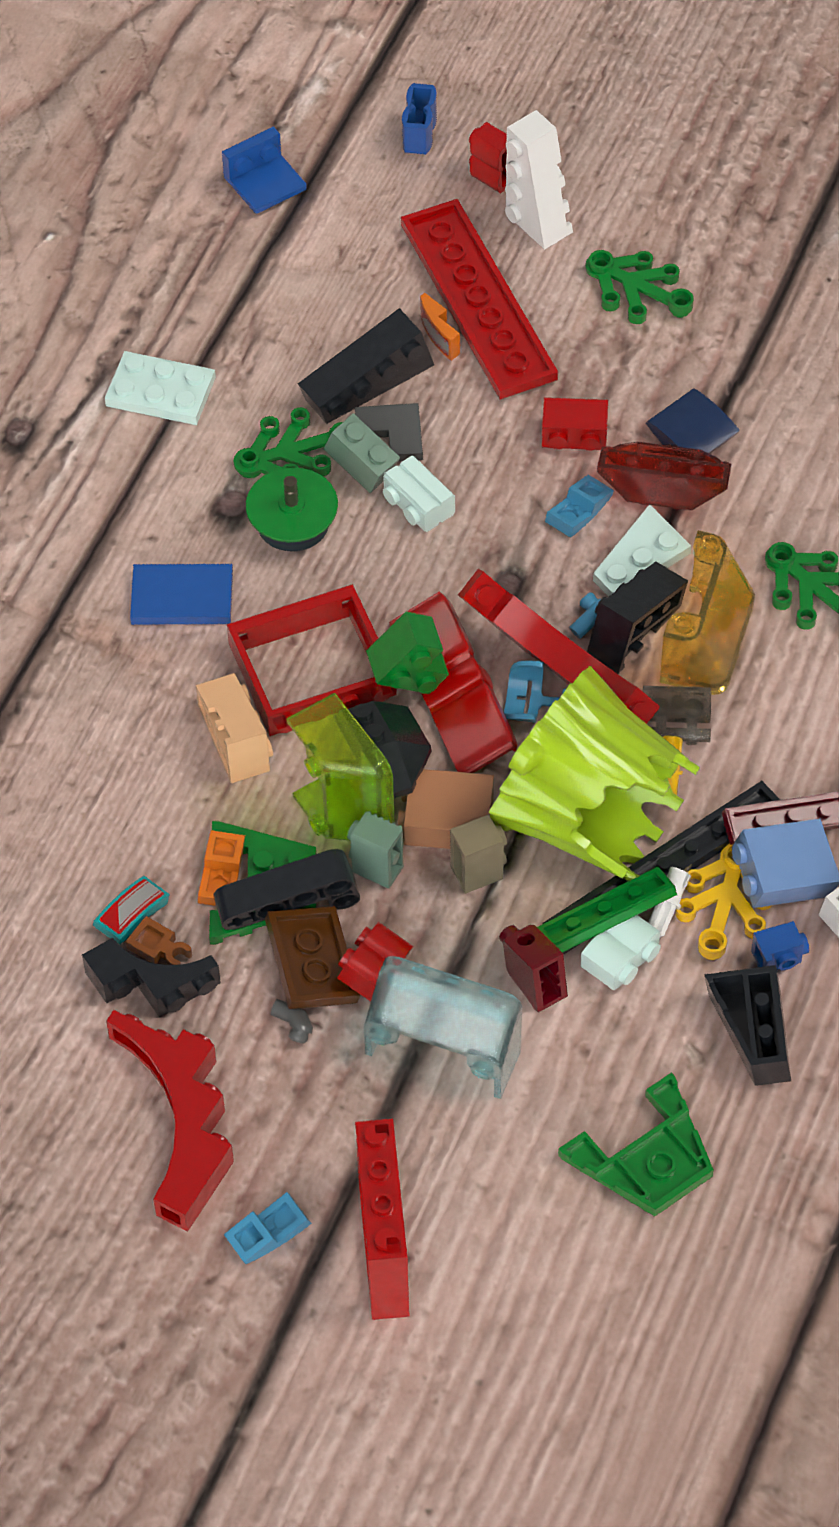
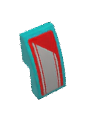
M142 876L104 908L94 920L93 926L110 939L114 938L118 944H121L129 938L146 916H151L168 904L170 894L147 877Z

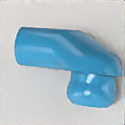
M588 593L580 600V606L586 611L569 626L572 633L579 639L589 632L595 624L597 617L595 608L601 599H597L593 593Z

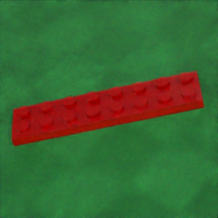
M454 199L402 216L401 226L499 399L557 381L558 370L459 200Z

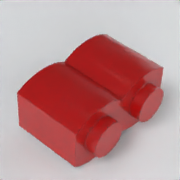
M485 122L480 128H475L469 137L470 152L472 154L469 159L470 174L501 194L506 187L507 134L490 123Z
M380 922L372 930L366 926L354 943L358 946L356 951L349 948L338 963V966L343 969L337 978L372 1003L414 947Z

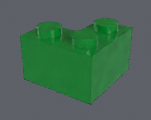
M406 611L366 650L378 685L430 694L449 675L441 653L443 647L433 618L430 616Z

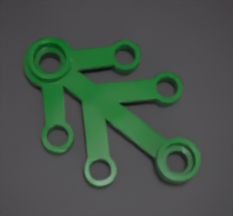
M597 250L591 253L586 260V272L589 276L599 281L602 291L601 306L604 310L611 312L620 307V294L614 291L612 279L622 283L629 305L628 320L632 324H642L647 318V308L642 304L638 291L667 305L669 311L675 317H686L693 309L694 296L689 290L680 288L670 293L649 283L661 280L667 285L676 284L679 281L680 269L675 264H665L663 267L652 269L653 255L648 251H640L635 255L613 258L610 252ZM635 267V269L638 271L627 272L623 269Z
M295 408L291 412V424L277 446L265 450L271 438L279 434L280 425L276 417H264L260 422L261 432L251 448L241 449L235 454L233 460L234 467L245 478H255L261 473L268 474L278 469L299 467L314 471L323 477L327 476L331 472V460L328 456L320 454L310 457L302 453L325 447L331 433L343 422L335 423L327 433L296 441L302 430L310 425V413L305 408ZM303 417L304 419L298 420L296 418ZM267 426H274V428H271V429H268V428H266V427H267ZM282 460L288 462V464L281 467L271 462ZM324 464L326 466L318 467L317 465Z
M786 542L775 543L767 550L765 564L771 571L775 572V590L772 595V605L776 609L786 610L792 604L793 594L788 589V574H790L799 582V610L796 616V624L799 628L809 630L816 624L817 613L813 609V594L839 614V596L827 587L839 586V572H835L838 566V556L832 551L797 553L794 547ZM829 560V561H831V562H833V563L827 564V563H824L823 561ZM802 566H818L821 572H808ZM778 597H785L787 600H779ZM808 616V617H810L811 619H810V620H804V619H802L801 617Z

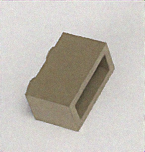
M489 814L450 829V867L465 894L503 879V865L507 863L504 853L507 839L500 825L495 826Z

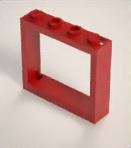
M353 584L227 624L229 646L269 736L288 733L297 727L310 723L322 722L328 717L337 715L342 710L371 701L383 702L397 695V688L378 685L375 677L272 710L246 652L248 649L347 617L350 618L366 652L378 639V636Z
M392 1118L355 1122L358 1180L372 1320L410 1317L408 1257L394 1121Z

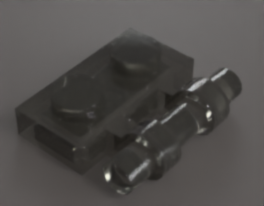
M643 686V692L660 706L650 719L651 722H656V727L651 728L662 737L667 735L678 736L683 741H686V745H697V742L711 741V729L697 728V723H710L711 688ZM666 722L686 723V728L666 727Z

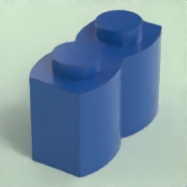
M413 83L407 90L406 108L402 114L403 150L405 153L426 155L432 147L433 129L437 122V92L434 85Z

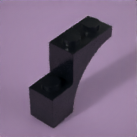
M114 938L82 954L85 973L106 1003L116 998H124L134 988L138 987L159 1018L169 1012L173 1013L180 1010L186 1002L199 995H206L212 992L221 983L219 965L212 955L187 964H155L131 955Z

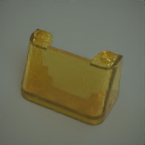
M698 530L693 544L694 565L689 592L696 593L697 591L701 595L702 605L699 615L679 612L668 620L663 635L660 683L717 695L727 690L754 608L755 592L725 540L718 535Z

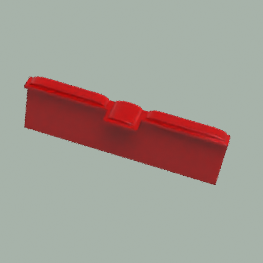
M439 591L409 609L407 612L433 618L443 647L441 653L449 675L430 694H421L431 712L457 772L475 773L512 750L516 752L518 749L517 741L494 694L492 680L487 671L475 660L472 645L451 602ZM403 614L390 621V626H392Z

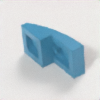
M587 475L569 488L566 499L547 511L545 522L571 538L597 515L612 497L614 490L592 476Z
M286 1192L259 1215L252 1211L227 1231L224 1236L242 1261L248 1264L280 1247L312 1223L293 1197Z

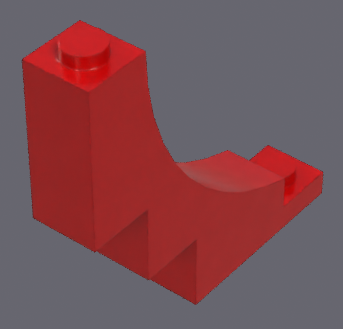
M479 568L458 593L460 598L527 654L538 661L544 662L545 666L567 684L573 683L582 671L591 666L625 706L646 724L660 708L655 701L637 686L583 650L517 597L507 592Z

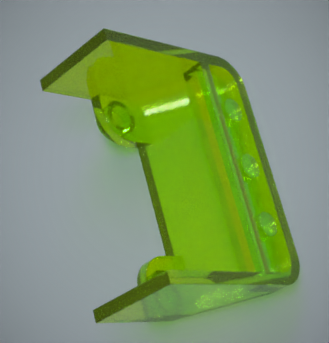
M335 693L287 718L288 725L306 747L307 758L304 759V764L307 771L313 778L318 777L317 780L292 793L293 798L309 817V824L317 836L322 834L326 839L350 841L348 839V832L355 820L360 821L365 812L368 811L371 812V815L377 814L378 818L383 817L384 821L389 820L390 824L394 823L393 774L391 767L379 748Z

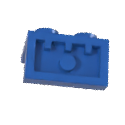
M274 126L222 151L224 178L256 214L307 189L306 182L281 155L280 133Z

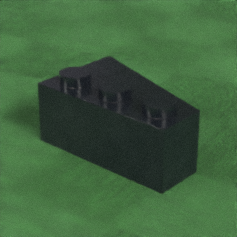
M657 561L645 570L640 569L633 579L628 583H622L608 598L603 597L595 608L597 617L587 652L619 674L625 668V657L631 651L638 653L644 647V644L640 641L650 630L657 633L680 608L688 580Z
M776 965L704 974L708 995L754 1085L790 1082L789 1056Z

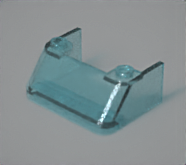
M389 956L385 958L379 971L364 1024L365 1054L372 1056L377 1044L385 1046L396 1043L400 1034L467 1056V1064L475 1076L485 1080L494 1079V1097L501 1099L521 1052L522 1004L515 996L508 992L400 957Z

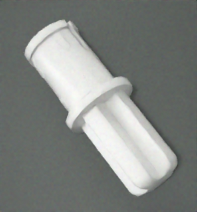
M670 867L667 877L675 885L677 895L656 905L648 921L650 925L660 931V938L665 935L675 909L680 910L681 905L679 903L682 894L691 878L690 874L675 867Z

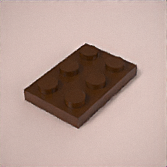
M336 907L267 912L265 922L288 1009L358 1003L360 994L337 978L343 969L338 966V963L346 953L347 946Z

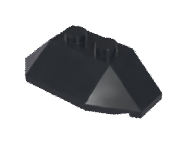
M371 701L340 711L334 717L335 723L379 803L413 793L416 780L422 773L432 749L409 707Z

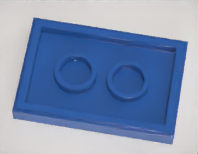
M133 564L131 625L231 623L233 565Z

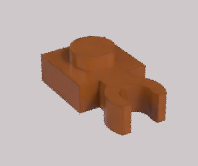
M147 916L125 941L127 950L155 964L162 958L166 960L167 965H180L181 962L175 959V956L184 955L189 959L192 957V949L187 943H174L176 940L175 932Z

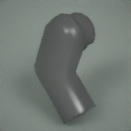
M276 999L271 1009V1016L290 1024L292 1029L289 1032V1038L301 1044L306 1043L309 1033L312 1034L313 1025L306 1011L301 1008L288 1009L287 1002Z

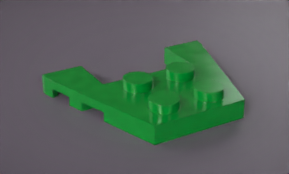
M212 821L213 831L245 835L243 854H248V877L317 854L315 846L220 821ZM317 903L299 909L316 908ZM210 910V945L222 943L223 938L239 934L240 937L252 934L253 929L266 926V922L264 920L240 929L226 930L222 927L218 910Z
M672 1072L647 1088L645 1092V1097L663 1116L665 1121L630 1145L608 1158L584 1131L558 1149V1156L563 1161L654 1217L712 1178L714 1172L700 1135L695 1130L689 1116L686 1101L682 1099L676 1077Z

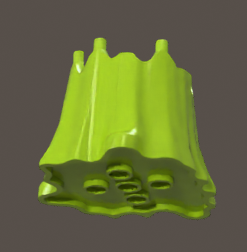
M589 666L579 674L573 683L568 685L558 701L555 700L544 717L535 724L530 734L519 746L508 765L512 770L499 789L501 792L489 813L494 825H500L504 832L514 830L542 840L622 879L630 881L639 875L631 871L622 862L635 863L644 857L634 842L643 836H647L657 843L664 832L653 825L642 810L643 804L645 802L666 804L677 812L684 800L673 793L668 778L673 776L678 765L694 775L698 773L700 767L690 761L684 754L629 710L598 673Z

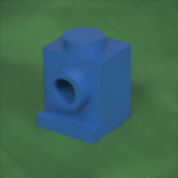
M794 921L753 933L751 952L758 967L776 965L777 970H789L798 963H801L802 955L810 951L805 934L798 932Z

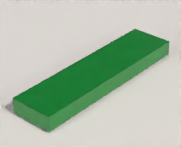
M656 867L537 928L563 953L676 896V888L659 867Z

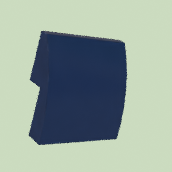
M695 388L645 423L665 448L670 445L689 469L740 431L734 422L714 402Z

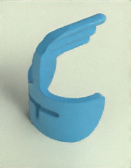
M518 661L511 666L504 708L506 719L536 723L539 709L542 706L550 707L555 700L558 701L560 697H546L542 694L544 662ZM532 681L528 713L525 714L526 700L517 699V697H527L528 682Z

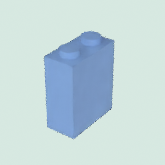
M821 819L744 829L733 844V859L740 866L743 876V890L746 896L750 897L753 908L824 898L836 890L839 885V872Z

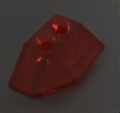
M637 441L619 444L614 447L603 446L600 452L597 473L627 502L639 503L641 505L650 504L678 510H694L728 489L732 464L726 461L722 462L716 456L703 450Z

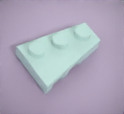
M649 504L595 570L593 582L609 597L622 583H628L640 569L645 570L655 561L669 568L691 554V545Z

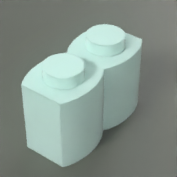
M636 915L598 934L581 953V967L612 990H616L622 984L628 985L635 978L638 972L637 967L645 961L651 962L659 953L661 948L659 944L660 931Z

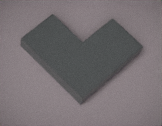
M419 403L355 407V415L379 438L389 437L390 448L400 456L398 462L404 461L410 456H414L417 460H423Z

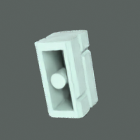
M410 456L402 461L399 466L396 465L385 472L383 476V495L389 504H397L403 510L405 518L411 525L417 524L421 529L428 532L438 526L439 522H444L454 515L455 495L414 456Z

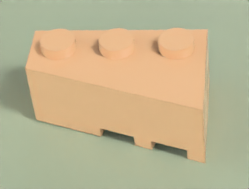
M235 673L196 685L198 706L230 782L235 783L269 772V757L273 756L272 746L257 711L251 705L246 685L239 683Z

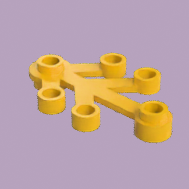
M730 843L721 851L719 860L701 869H692L687 872L691 875L690 879H698L700 883L693 884L688 881L685 889L690 893H700L705 887V881L726 873L723 883L692 898H682L679 903L681 908H690L691 912L684 913L681 910L675 909V915L679 921L691 922L695 919L697 911L717 902L710 928L702 931L698 939V951L708 960L719 959L726 952L727 937L724 934L731 906L734 907L745 923L744 933L747 937L753 939L754 932L766 929L765 919L756 914L737 887L740 876L742 879L743 876L740 866L732 860L733 845H730ZM772 906L758 907L757 909L767 910ZM752 924H757L761 928L758 930H753L749 926ZM714 945L718 949H709L707 946Z

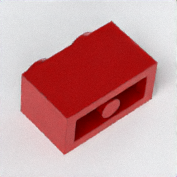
M544 397L542 448L585 449L588 451L606 450L608 400Z

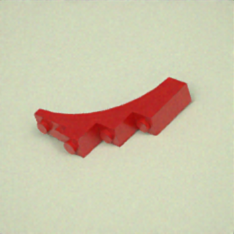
M113 1010L106 1020L109 1039L132 1052L152 1072L165 1091L175 1118L173 1153L166 1176L153 1198L156 1216L188 1232L234 1162L232 1144L221 1134L215 1132L211 1134L225 1113L224 1098L221 1091L214 1085L204 1082L217 1062L215 1045L206 1036L200 1033L192 1034L184 1029L178 1038L174 1040L168 1032L162 1029L154 1030L144 1025L139 1018L132 1014L124 1015Z

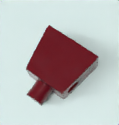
M510 925L503 929L499 935V940L503 943L506 969L534 1009L539 1013L568 997L564 956L560 949L535 925H528L521 930L515 925Z

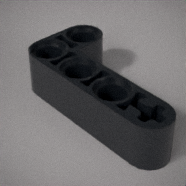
M340 849L327 850L224 885L213 893L222 927L226 930H236L264 921L267 912L295 910L326 899L330 907L335 906L336 910L352 907L360 901V894L351 865L345 852Z

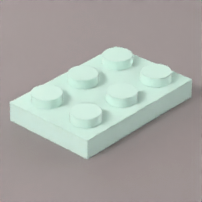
M124 351L105 396V405L111 408L197 425L216 379L215 369Z

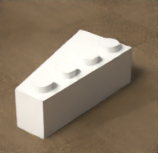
M535 110L507 127L505 213L512 223H516L545 250L573 233L572 223L566 222L565 214L570 211L568 200L562 199L561 188L565 186V179L557 166L561 162L557 130L553 124Z

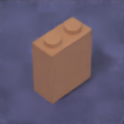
M423 769L416 780L413 793L401 796V801L407 802L406 811L399 810L398 826L401 825L404 831V845L450 849V829L488 814L490 815L489 810L493 805L494 775Z

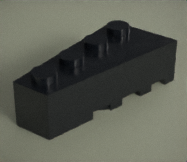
M399 308L300 381L298 385L308 404L328 424L354 410L355 407L365 404L433 367L434 362L422 332Z

